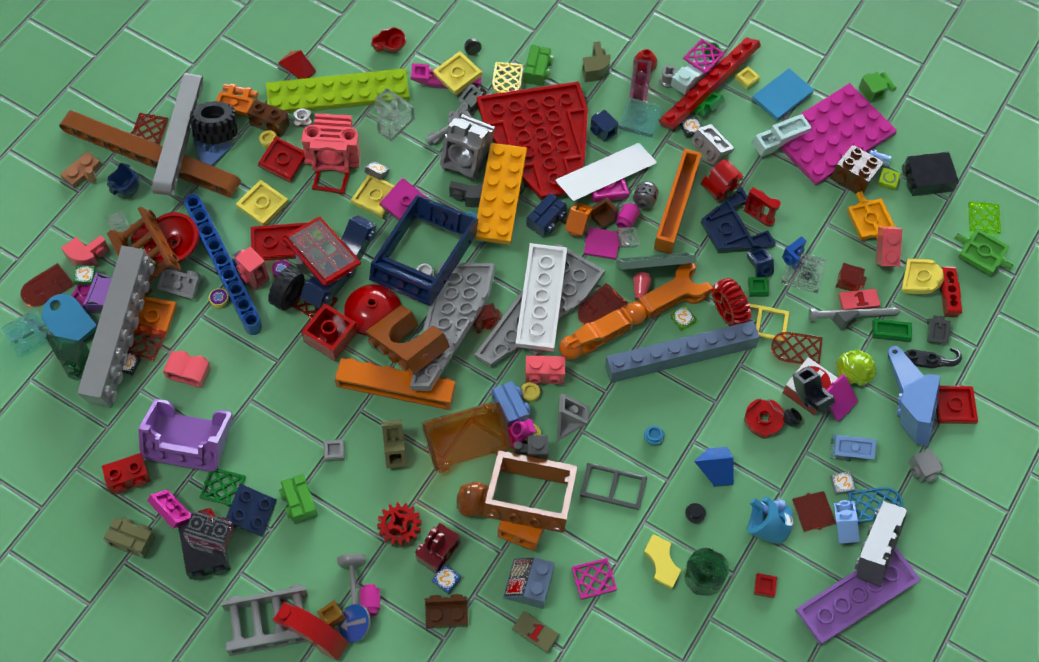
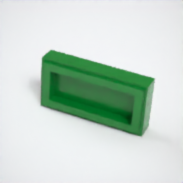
M874 318L872 321V338L911 342L912 323Z

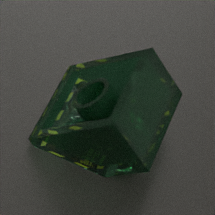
M47 334L46 339L68 377L74 380L82 379L90 352L86 343Z

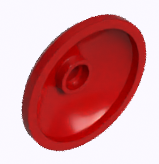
M179 212L166 213L157 217L155 220L172 252L178 257L179 262L187 259L194 252L199 241V231L195 222L186 214ZM148 228L146 229L144 235H146L149 232ZM154 239L144 245L146 253L157 246ZM161 253L152 259L159 264L164 261Z
M368 284L357 288L349 295L345 302L344 315L356 322L359 334L368 336L366 331L398 308L401 303L398 296L391 289L379 284Z

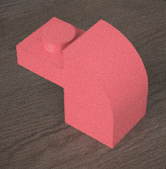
M100 235L86 246L75 237L61 247L65 257L75 267L76 265L97 267L99 264L96 259L103 256L109 250L106 240Z

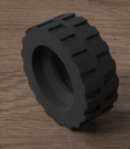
M291 267L284 268L277 275L270 288L268 302L282 311L290 309L302 291L305 281L304 274Z

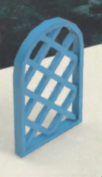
M879 487L847 493L850 502L852 498L857 500L855 508L859 502L865 506L863 511L856 508V511L860 513L857 519L858 523L875 521L873 517L876 509L869 505L872 500L879 504L877 508H880L886 498L892 501V504L903 507L902 497L896 490L890 487ZM881 490H888L886 494L881 492ZM868 492H874V494L871 496ZM889 492H893L896 495L895 499L888 496ZM877 493L884 496L881 502L874 498ZM855 494H861L859 498L854 496ZM863 495L870 498L868 503L861 500ZM867 508L874 511L871 517L864 513ZM862 515L865 516L866 518H868V519L860 520L861 517H862Z

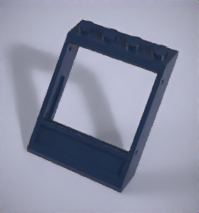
M416 195L371 262L369 280L431 306L476 237L479 219ZM415 218L462 236L436 277L389 258Z

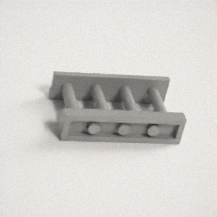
M292 585L289 589L241 598L231 596L225 601H221L224 611L230 610L233 639L230 642H226L228 654L233 656L307 642L303 637L290 630L286 631L284 627L276 623L274 633L265 635L262 630L259 606L272 603L274 617L281 608L280 601L293 599L294 607L298 606L303 609L301 597L308 596L306 586ZM251 606L254 635L251 638L244 639L241 636L238 609Z

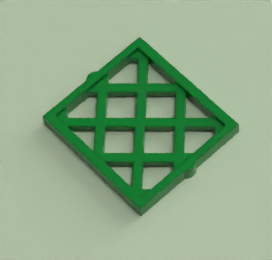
M221 469L209 471L204 481L200 499L231 506L232 500L229 496L238 489L234 483L241 480L240 484L243 485L246 476ZM216 472L222 473L223 475L219 477ZM214 473L216 479L209 481L211 474ZM227 476L230 482L223 485L221 479ZM230 476H234L237 478L232 480ZM218 481L221 486L214 490L211 484ZM232 484L234 490L227 493L225 487ZM209 486L212 491L205 494L206 487ZM223 489L225 495L218 498L216 492ZM214 494L215 498H211L208 496ZM227 497L229 502L223 501L222 499Z

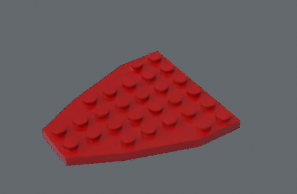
M579 81L477 96L476 102L482 122L495 127L493 143L527 148L522 181L540 200H544L549 193L556 197L568 196L555 180L581 169L585 159L588 108Z

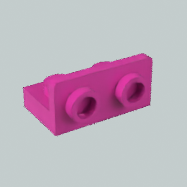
M168 489L149 496L147 501L173 529L187 525L191 514Z

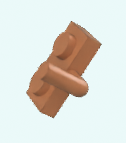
M87 151L64 170L60 176L73 188L85 179L91 183H96L97 178L94 171L101 166V163Z

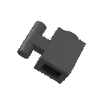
M548 435L528 436L527 444H522L519 441L515 442L513 453L548 460Z

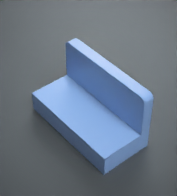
M832 435V438L835 439L833 455L875 459L876 439Z

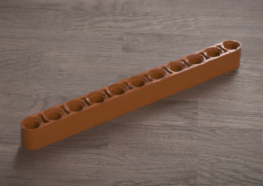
M72 110L68 111L59 124V127L67 134L157 169L163 148L161 145ZM186 155L183 157L178 176L180 179L229 198L234 195L241 184V180L232 173Z

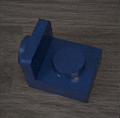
M764 247L747 252V259L754 266L756 277L774 274V259Z

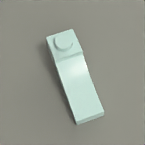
M705 57V58H706V62H707V61H712L710 58ZM697 58L698 62H704L703 58ZM689 64L686 67H682L672 77L671 86L685 95L707 74Z
M803 114L775 124L770 130L756 135L752 144L759 155L763 157L775 152L787 142L810 132L811 126Z

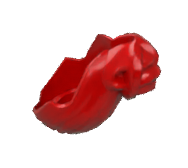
M396 27L381 30L379 34L372 37L371 47L376 52L383 50L398 52L405 46L406 36L401 29Z

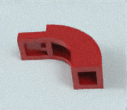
M284 602L273 618L276 624L303 637L322 654L338 661L349 643L327 623L298 606L294 607Z

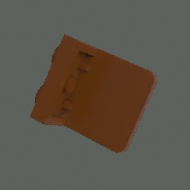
M851 146L837 163L830 179L854 193L863 191L864 194L871 179L881 168L883 162L862 149Z

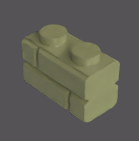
M122 517V519L114 518L103 539L106 544L145 559L155 540L152 528L141 524L140 527L134 525V522L126 517Z

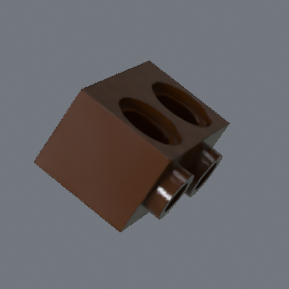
M256 99L247 112L251 126L264 131L271 130L279 137L283 136L290 125L287 111Z

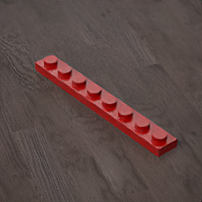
M748 37L742 40L739 45L659 119L660 126L674 130L761 47L760 40Z

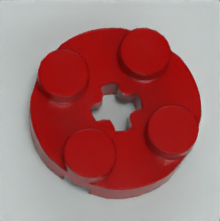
M756 399L747 407L744 422L753 434L766 439L776 435L782 429L784 411L774 400ZM760 415H768V421H762Z

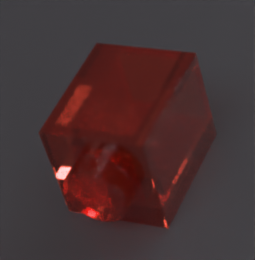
M843 263L835 287L847 291H859V288L864 287L867 277L864 276L865 269Z

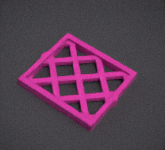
M701 38L683 57V60L707 74L725 53ZM710 50L711 54L705 55L704 51ZM696 51H702V55H696ZM705 57H711L712 61L706 62ZM688 58H694L695 62L691 61ZM697 58H703L704 62H698Z
M608 558L571 567L581 600L617 591ZM601 563L599 568L594 566L595 564ZM604 564L607 565L608 573L601 570ZM587 567L585 572L579 568ZM590 567L597 571L594 577L587 573ZM576 571L583 574L580 580L577 579ZM599 572L606 576L603 582L596 578ZM585 576L592 579L589 585L582 582ZM608 577L611 578L612 587L605 583ZM594 581L601 584L598 590L591 587ZM580 584L587 588L584 594L581 593ZM603 586L608 588L607 590L601 591ZM589 589L595 592V593L587 594L588 591H589Z

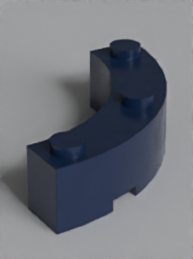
M357 215L349 219L341 240L361 261L369 243L376 236L375 229L377 224ZM340 254L331 258L340 269L348 264ZM329 261L325 263L324 271L328 276L337 271ZM356 269L325 287L313 276L305 282L300 299L317 308H321L324 303L328 305L348 279L354 277Z

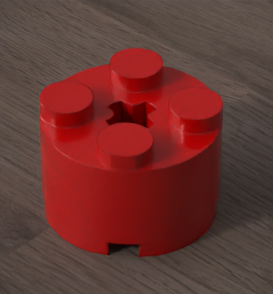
M726 159L720 161L710 170L709 178L705 176L701 181V185L718 202H721L726 198V193L729 190L733 192L739 187V182L744 176Z

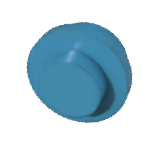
M650 426L645 430L644 439L648 444L658 445L663 441L664 433L658 426Z

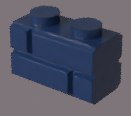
M549 193L527 217V227L541 237H544L547 233L551 234L556 227L555 224L558 221L562 222L567 215L566 203Z

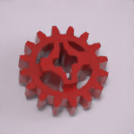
M397 502L396 507L393 508L389 504L388 511L382 510L384 516H378L380 523L377 524V529L380 530V537L385 536V543L391 541L392 547L396 543H399V546L402 547L403 542L410 545L411 538L417 540L415 533H421L419 526L422 525V522L418 520L420 518L419 512L414 513L415 507L408 509L407 503L400 507L399 502ZM391 517V521L386 526L387 520ZM396 520L403 525V530L399 525H396ZM413 524L411 531L408 533V528Z

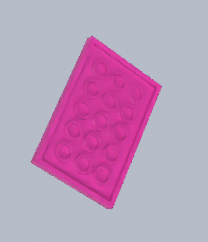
M849 83L801 113L811 126L810 132L787 142L780 149L816 186L832 176L837 163L851 146H856L865 152H869L895 135L897 130Z

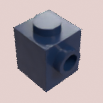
M605 109L592 116L591 132L603 142H606L618 133L619 123Z

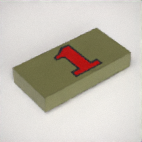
M524 611L512 628V631L548 653L559 636L558 633Z

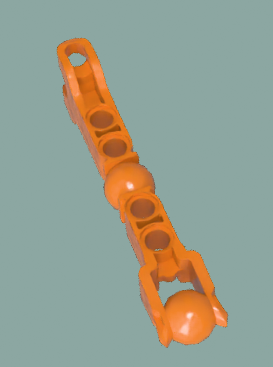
M694 263L683 264L677 268L673 280L638 299V302H630L625 308L617 309L592 323H586L572 335L566 336L559 345L561 357H565V360H574L594 352L601 345L631 329L632 325H640L645 319L648 320L681 302L697 304L711 295L713 287L709 282L702 284L693 283L690 277L695 274L697 266Z

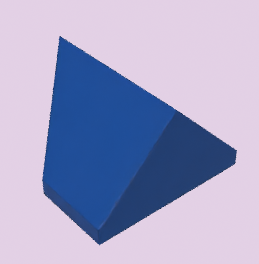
M728 447L708 448L694 460L696 465L712 482L713 487L734 484L733 456Z

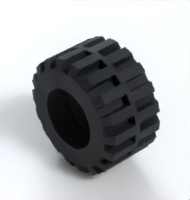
M221 101L205 102L194 107L190 112L192 135L200 143L210 145L225 143L232 140L237 135L236 133H238L236 111L228 103Z

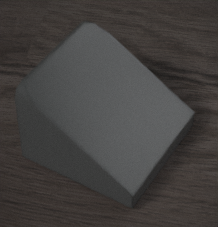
M858 310L836 312L833 322L840 330H844L856 322L860 312Z

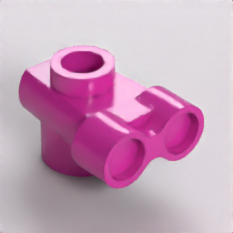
M531 419L523 422H514L505 429V434L509 438V446L514 450L515 442L519 441L523 444V441L528 436L533 435L536 429Z

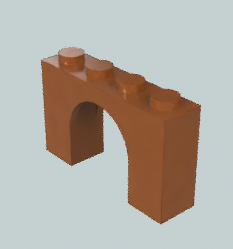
M400 305L366 331L369 337L368 343L373 349L377 348L383 356L387 355L394 364L397 362L404 371L408 370L413 375L450 347L444 332L433 325L417 338L406 343H398L401 338L418 326L412 311L403 305Z

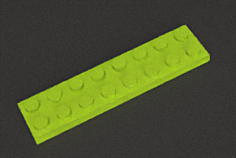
M406 68L266 82L267 104L287 111L288 114L302 108L309 111L410 101Z

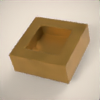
M335 600L317 611L320 619L332 628L346 619Z

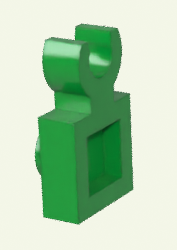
M712 92L693 111L694 115L699 114L700 117H703L707 114L708 110L713 111L725 101L723 95Z

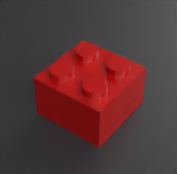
M325 303L301 331L304 343L333 361H336L358 333L355 321Z

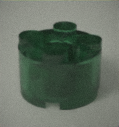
M701 548L696 550L688 559L684 570V579L687 586L696 595H712L718 592L727 578L729 571L728 562L721 553L714 551V549Z

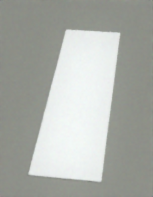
M637 143L560 177L555 181L574 201L657 162L640 143Z

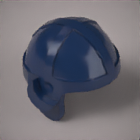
M120 163L118 168L108 176L107 186L111 194L130 197L138 191V174L130 168L131 165Z

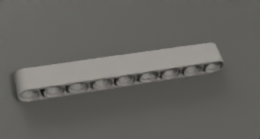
M183 74L153 179V194L170 196L174 194L191 132L190 112L194 107L198 106L203 87L202 75Z

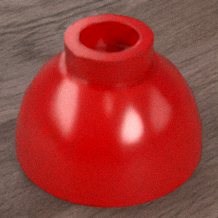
M649 49L639 51L633 60L634 67L641 72H651L657 67V57Z

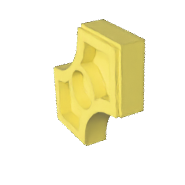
M653 534L644 554L654 564L655 575L653 580L672 589L681 569L671 560V542Z

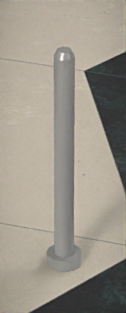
M897 307L816 311L815 308L809 309L808 316L810 322H815L820 318H834L835 313L839 311L858 310L860 312L858 317L897 315L900 313V310Z

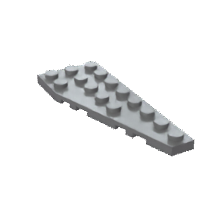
M559 243L556 245L557 247H564ZM567 249L558 320L582 304L605 274L604 269ZM523 290L475 353V358L489 367H492L519 348L515 347Z
M440 263L438 273L444 265V263ZM458 263L433 304L429 306L423 332L432 325L444 332L450 347L416 374L412 375L411 390H432L490 297L496 269L494 263Z

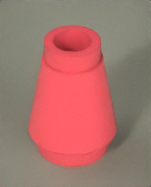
M637 272L635 277H633L634 295L637 301L648 293L652 281L649 273Z

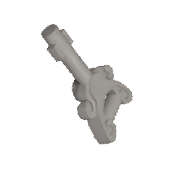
M464 102L461 104L456 112H449L448 124L454 118L459 119L462 114L472 118L468 112V103ZM449 125L436 133L433 131L428 134V138L425 139L427 144L439 142V138L447 134Z

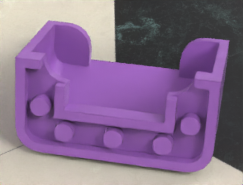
M155 398L138 428L140 453H142L145 459L205 471H215L220 464L229 434L232 412L218 410L213 414L212 420L175 414V408L172 403Z

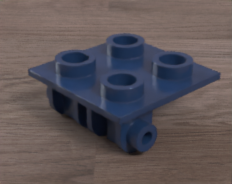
M239 484L225 521L232 523L231 528H236L237 526L263 537L277 499Z

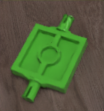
M979 228L969 237L958 232L954 238L964 244L963 250L958 257L990 276L1000 265L1009 271L1014 266L1013 263L1004 259L1010 246Z

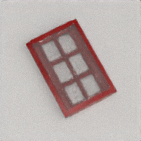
M321 217L311 220L283 238L284 242L324 287L361 265L360 260Z

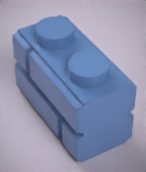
M513 381L491 390V397L506 428L516 421L523 422L529 419L530 407L527 402L523 403L521 399L523 397L522 391L519 386H515Z

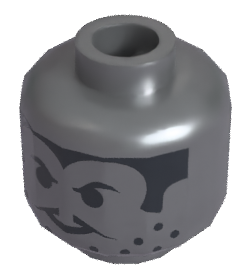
M650 181L639 183L633 195L634 203L641 209L653 207L658 198V188Z

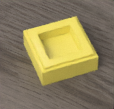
M748 66L739 72L735 79L745 89H749L760 80V76Z

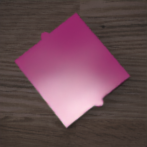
M589 227L587 238L584 240L586 243L584 255L616 260L617 250L620 248V232Z
M844 374L835 382H832L831 386L827 389L835 398V403L830 405L829 408L835 420L840 421L846 413H850V409L858 400Z

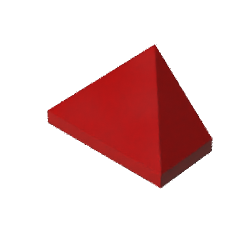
M301 50L290 51L278 62L280 66L298 79L310 78L316 73V70Z

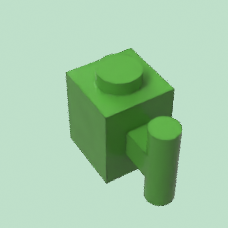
M877 71L864 75L859 85L860 91L869 103L884 98L888 88L891 92L897 89L886 71L881 74Z

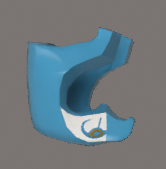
M764 497L761 501L768 506L767 518L763 520V503L756 498L751 500L749 504L752 506V511L746 528L747 533L774 544H781L786 541L793 528L792 510L786 505L784 506V511L779 514L776 503L769 497Z

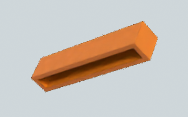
M684 148L655 239V250L672 254L702 155L700 152Z
M341 358L335 376V383L338 388L445 410L451 409L455 393V381L449 378H438L431 391L411 390L410 383L413 374L408 370L401 371L391 366H377L372 362L362 363L352 358Z

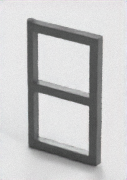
M588 462L580 496L639 510L647 477ZM591 468L614 473L609 498L585 492ZM618 474L642 480L636 504L613 499Z

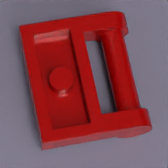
M753 187L749 191L743 211L765 226L772 227L775 223L776 211L780 208L781 202L776 198L771 199L763 191ZM765 207L769 208L768 215L764 214Z

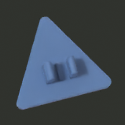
M195 138L193 140L201 162L212 166L233 147L230 142L210 145L200 143Z

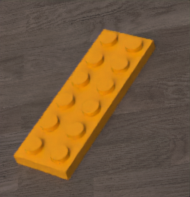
M491 143L477 214L479 219L477 233L474 240L511 245L527 153L526 147Z

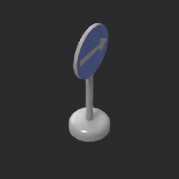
M345 554L337 558L339 567L350 569L352 605L342 612L346 619L339 623L340 634L348 642L362 640L370 628L371 619L369 612L364 606L357 604L355 568L361 567L366 563V556L364 554Z

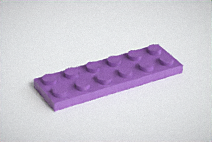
M896 547L881 586L858 579V570L796 608L795 612L819 645L830 640L921 580Z

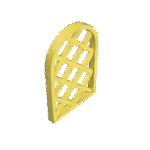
M495 62L492 81L494 91L496 93L509 92L511 88L514 91L520 90L523 64ZM515 72L518 75L512 76L511 73ZM507 75H508L509 77H511V78L508 79V80H506V79L504 78V77H506ZM514 80L517 83L511 84L510 81ZM506 83H507L508 85H510V86L507 87V88H505V87L503 86V85L506 84Z

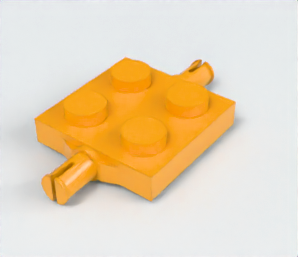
M863 191L855 194L859 203L849 206L846 210L860 241L877 238L878 226L895 227L882 198L866 200Z

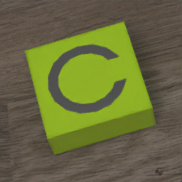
M883 168L877 185L895 191L900 173Z

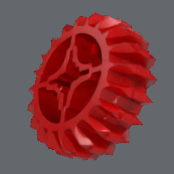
M732 278L721 279L716 282L712 288L713 302L725 324L733 326L750 322V304L741 286Z

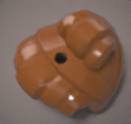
M482 482L462 485L456 500L457 509L460 514L469 517H482L489 487Z

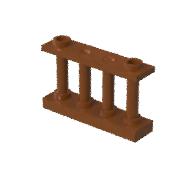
M141 206L137 208L142 218L124 232H118L114 229L107 232L118 256L122 245L140 249L150 240L154 239L157 246L147 254L152 260L161 253L164 261L155 267L153 275H150L149 283L168 267L177 271L181 270L178 257L172 252L155 220L156 215L150 209L147 210ZM146 224L149 232L132 246H129L128 238ZM150 286L148 292L145 293L147 296L153 292Z

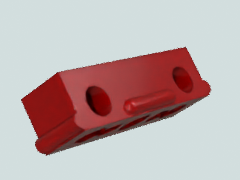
M941 267L944 274L943 283L940 286L944 317H959L962 314V305L956 267Z

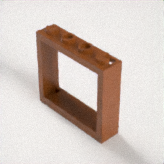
M499 450L485 500L483 517L564 533L577 466ZM500 471L568 484L562 513L493 500Z

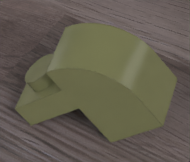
M600 41L593 42V56L583 58L582 71L585 82L601 80L609 72L611 56L606 55L605 48L601 47Z
M402 420L382 422L386 468L407 466Z

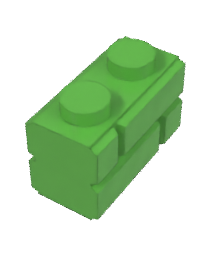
M537 45L530 46L523 75L524 83L543 86L545 80H549L550 70L548 66H552L554 58L551 55L550 48Z
M304 474L280 482L282 489H279L282 501L287 500L288 507H285L288 519L293 518L294 524L318 516Z

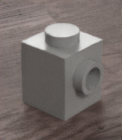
M932 449L914 455L909 461L912 475L918 479L919 483L925 481L931 483L939 478L938 475L943 470L941 461L934 455Z

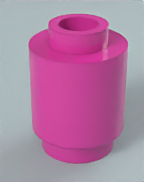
M634 203L624 204L616 217L615 224L619 229L628 231L632 228L640 215L638 206Z
M374 584L363 585V588L359 589V604L367 609L370 616L379 615V610L381 609L380 589Z

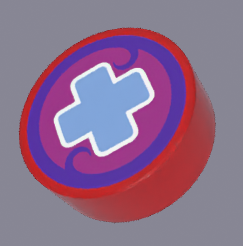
M285 260L276 261L272 265L273 276L276 278L284 268L290 267V264Z

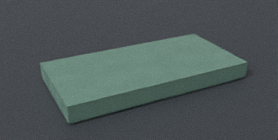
M689 252L619 258L616 260V266L621 270L697 263L696 256Z

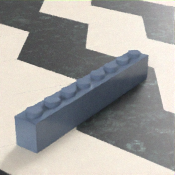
M754 321L745 322L606 356L605 368L610 383L756 348L760 336Z

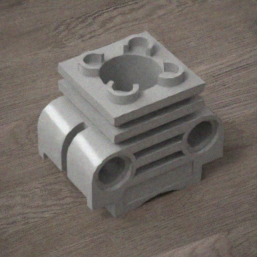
M463 114L459 119L454 118L448 126L447 134L444 136L443 152L440 160L441 169L445 170L447 168L457 173L459 171L461 174L470 177L472 181H475L483 168L484 161L487 160L495 127Z

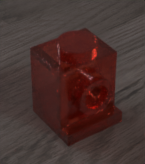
M493 303L484 305L473 324L477 334L481 333V329L493 328L501 320L499 309L495 310Z

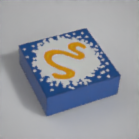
M444 564L432 579V583L449 594L461 579V576Z

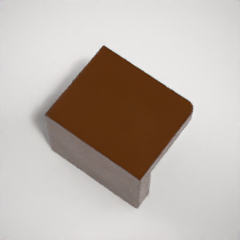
M608 198L603 199L592 207L591 218L600 229H606L616 222L618 209Z

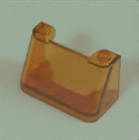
M489 402L420 422L435 471L439 470V473L451 470L450 466L458 462L489 453H496L497 456L499 450L508 452L507 450L512 449L500 402Z

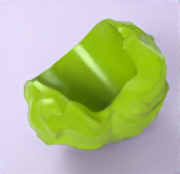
M851 350L843 353L836 362L838 378L844 374L849 384L866 385L876 375L873 358L861 350Z

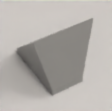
M560 394L557 442L583 426L588 425L589 406L565 394Z

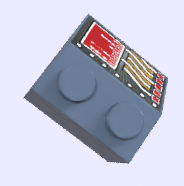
M535 557L514 558L503 598L543 609L555 563Z

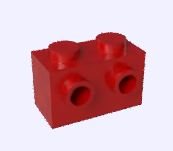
M142 453L101 466L107 488L111 494H121L127 489L142 487L146 483L151 482Z

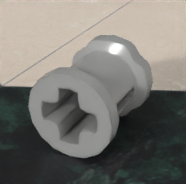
M666 65L662 68L660 84L663 87H672V77L677 73L675 66Z

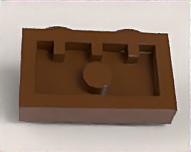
M453 594L450 597L431 595L429 598H425L426 629L468 627L467 597H463L462 594Z

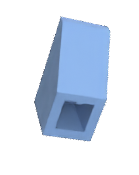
M843 500L839 503H834L839 544L860 542L855 502Z

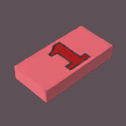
M876 289L841 292L838 295L842 310L880 307Z

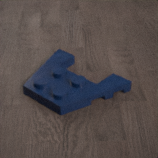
M742 187L701 220V224L717 252L752 250L763 247L773 248L776 245L768 230L750 236L735 211L736 208L746 204L748 196Z

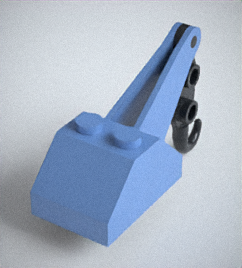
M897 346L890 347L888 350V360L900 390L897 416L900 417L901 427L916 444L929 446L940 388L939 375L927 374L924 376L916 366L931 369L943 366L954 367L962 360L961 352L955 348H950V351L956 354V358L953 360L945 359L934 352L915 349L903 352Z

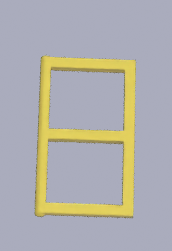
M750 304V308L759 310L756 322L759 336L785 342L789 311ZM762 311L785 315L781 337L759 332Z

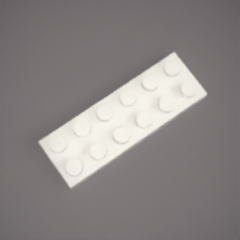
M530 243L515 347L554 351L567 255L566 247Z

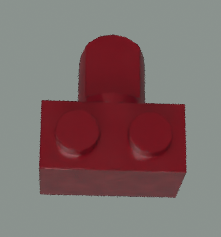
M439 523L437 527H433L425 538V543H421L417 547L415 552L417 562L437 574L460 545V535Z

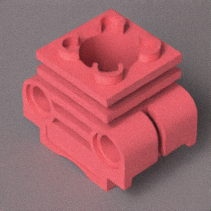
M315 113L314 125L305 127L302 134L301 143L304 149L305 164H311L314 171L335 170L349 173L350 167L359 168L358 132L353 128L352 116Z

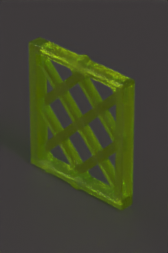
M969 201L970 231L975 232L977 229L975 227L979 224L983 228L980 230L986 233L1000 234L999 204ZM973 205L981 206V208L977 209ZM986 206L994 207V209L990 211ZM985 209L988 213L983 215L980 211ZM979 214L982 218L978 220L974 216ZM989 215L995 218L992 222L987 218ZM984 219L989 223L986 227L981 223ZM990 226H992V227H994L996 230H991V229H988V228H989Z

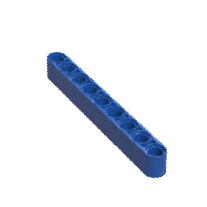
M190 194L184 200L188 215L198 227L199 237L245 331L250 335H256L262 330L260 317L201 198L196 194Z

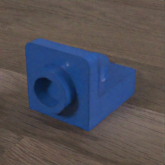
M802 236L786 247L782 255L784 262L794 270L801 261L799 256L805 251L804 246L807 241Z

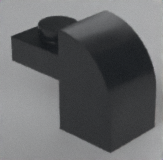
M810 366L792 374L796 392L807 408L812 406L817 411H821L835 403L834 396L822 387L820 374Z

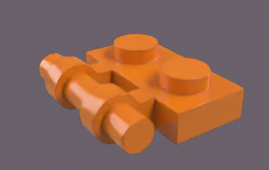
M224 84L223 91H227V93L220 91L216 101L228 103L234 107L237 115L248 117L247 112L254 102V99L251 97L258 98L259 92L248 87L240 88L235 84Z

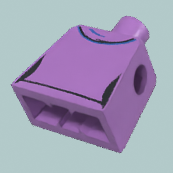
M99 273L95 274L84 302L88 313L101 314L112 278Z

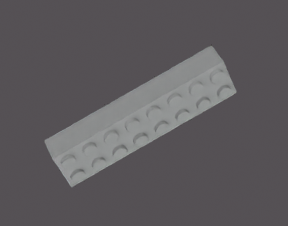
M121 246L77 392L89 404L112 408V404L117 399V387L123 379L122 369L128 362L127 353L129 347L133 345L134 329L138 327L139 312L143 310L144 295L148 292L150 286L149 278L155 270L153 261L144 249Z

